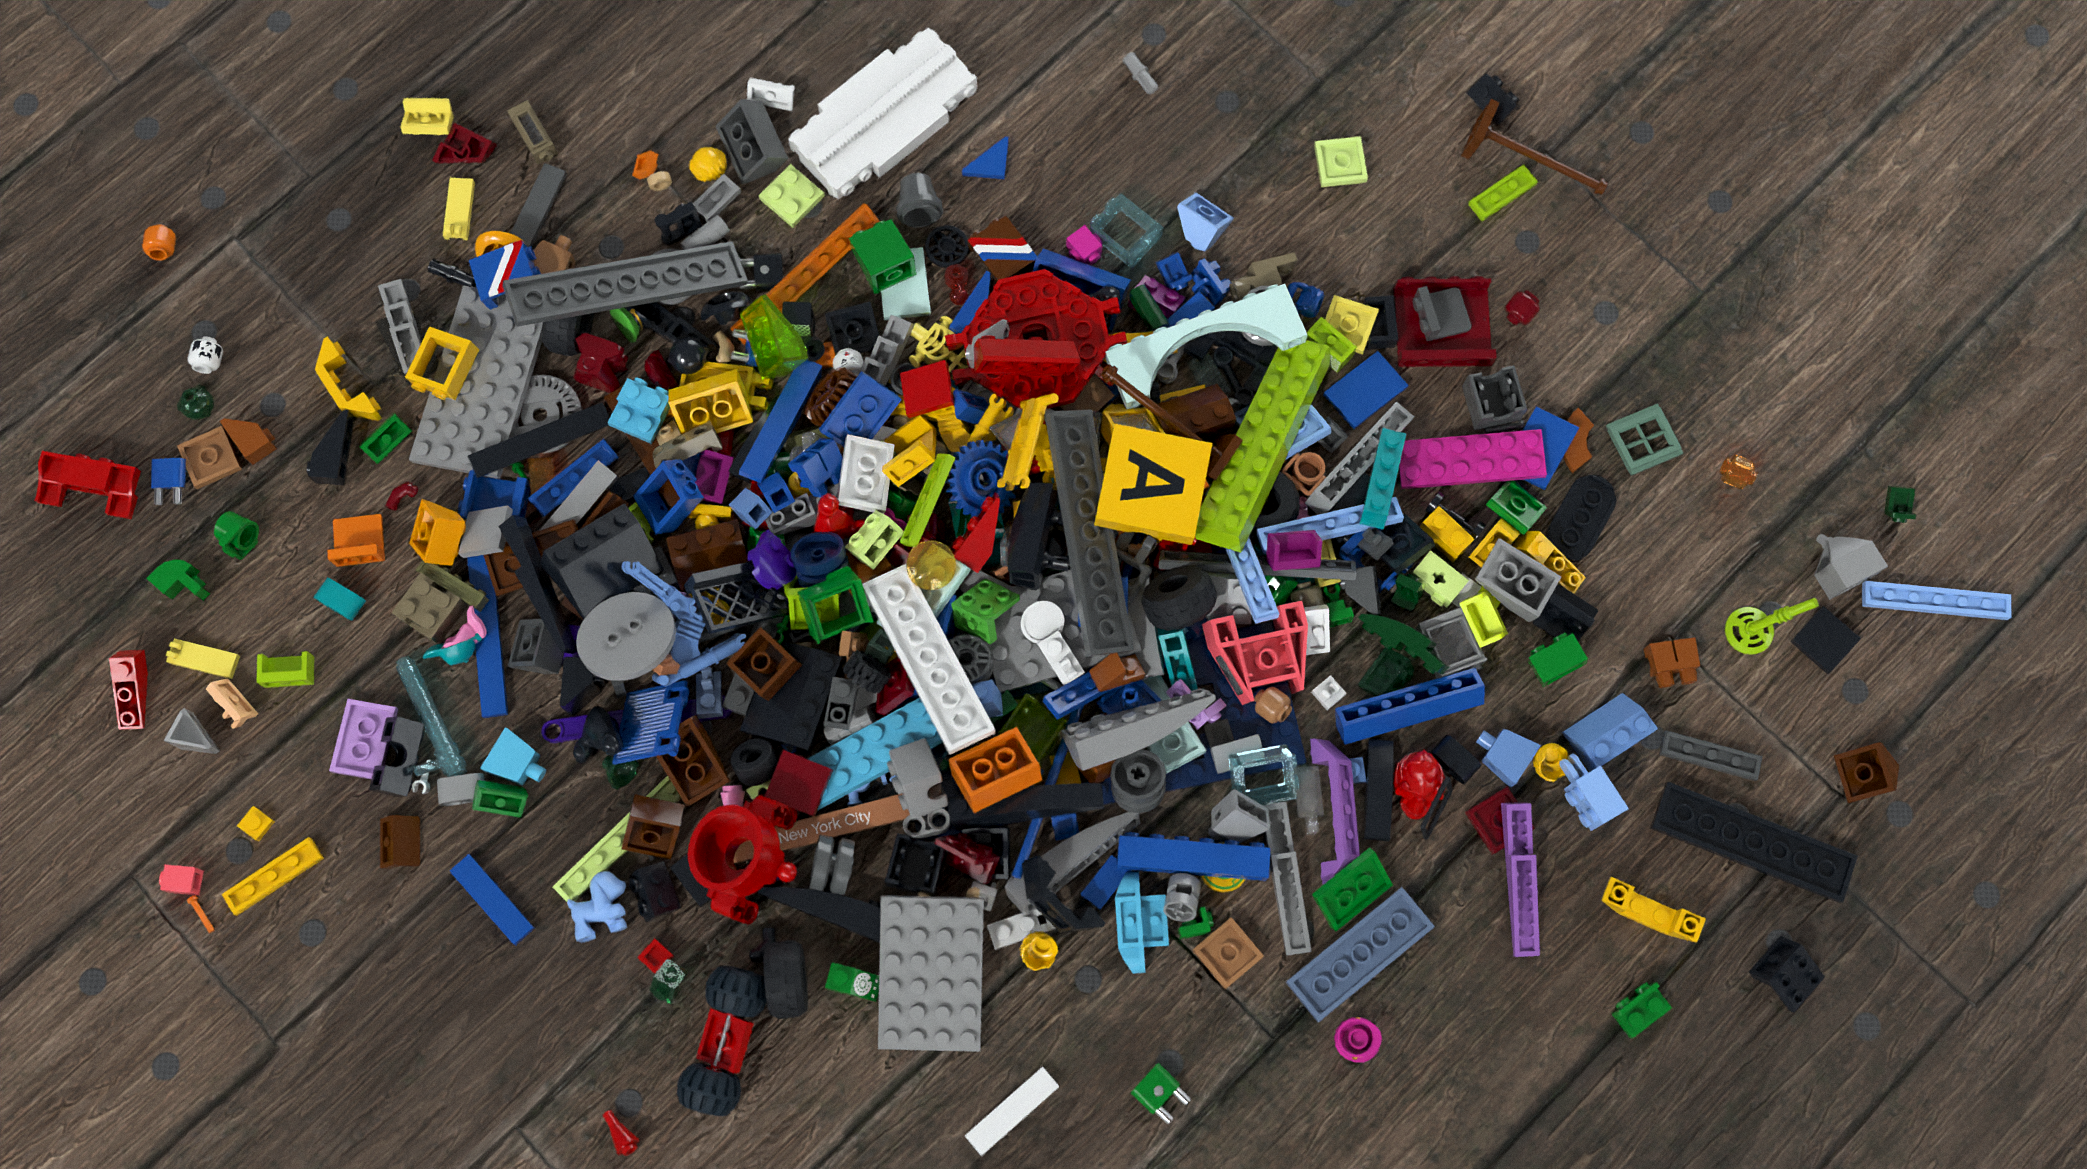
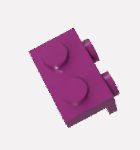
M1146 275L1137 284V286L1146 285L1167 319L1179 310L1185 301L1184 296ZM1129 300L1127 304L1128 307L1136 311L1131 301Z

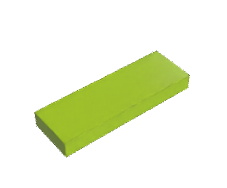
M1523 164L1470 200L1468 205L1483 222L1536 186L1538 181Z

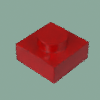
M654 938L637 958L654 974L658 975L674 955Z

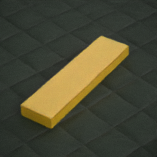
M308 837L221 895L232 913L238 916L323 860L324 857L312 838Z

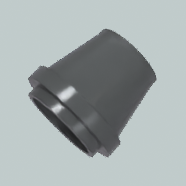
M909 174L900 182V197L896 212L898 220L907 226L915 228L926 227L935 223L943 214L942 201L937 197L931 178L926 174Z

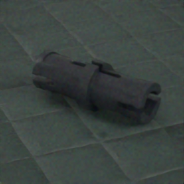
M435 258L428 265L429 273L438 275L449 283H457L469 287H475L476 285L473 274L459 269L457 265L453 264L451 266Z

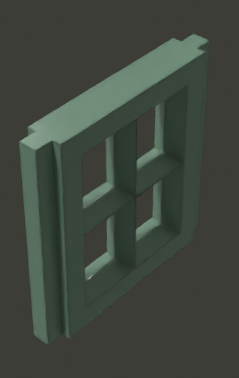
M1658 404L1606 425L1608 433L1631 476L1683 454L1682 447ZM1656 419L1661 430L1645 437L1640 425ZM1636 427L1641 439L1625 445L1620 433ZM1664 434L1669 446L1653 452L1648 440ZM1644 443L1649 454L1633 461L1628 449Z

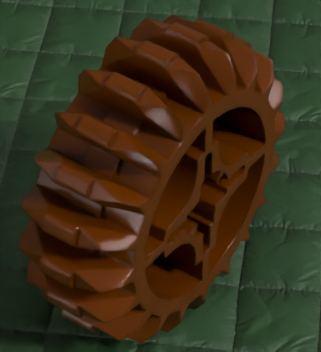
M839 367L836 370H832L830 374H826L825 378L820 380V383L815 386L814 391L810 393V398L807 399L805 415L814 425L821 427L857 376L845 367Z

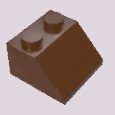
M634 794L621 849L671 860L681 825L684 804Z

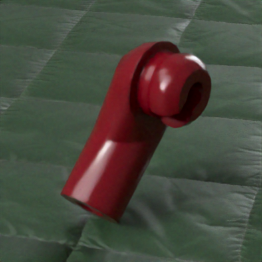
M408 481L395 487L385 507L396 511L404 496H416L418 487Z

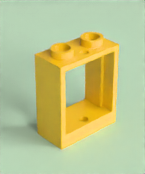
M429 327L405 378L412 383L411 387L419 392L425 393L427 390L439 399L445 400L447 397L456 400L479 349L470 340ZM437 345L459 352L444 384L422 377Z

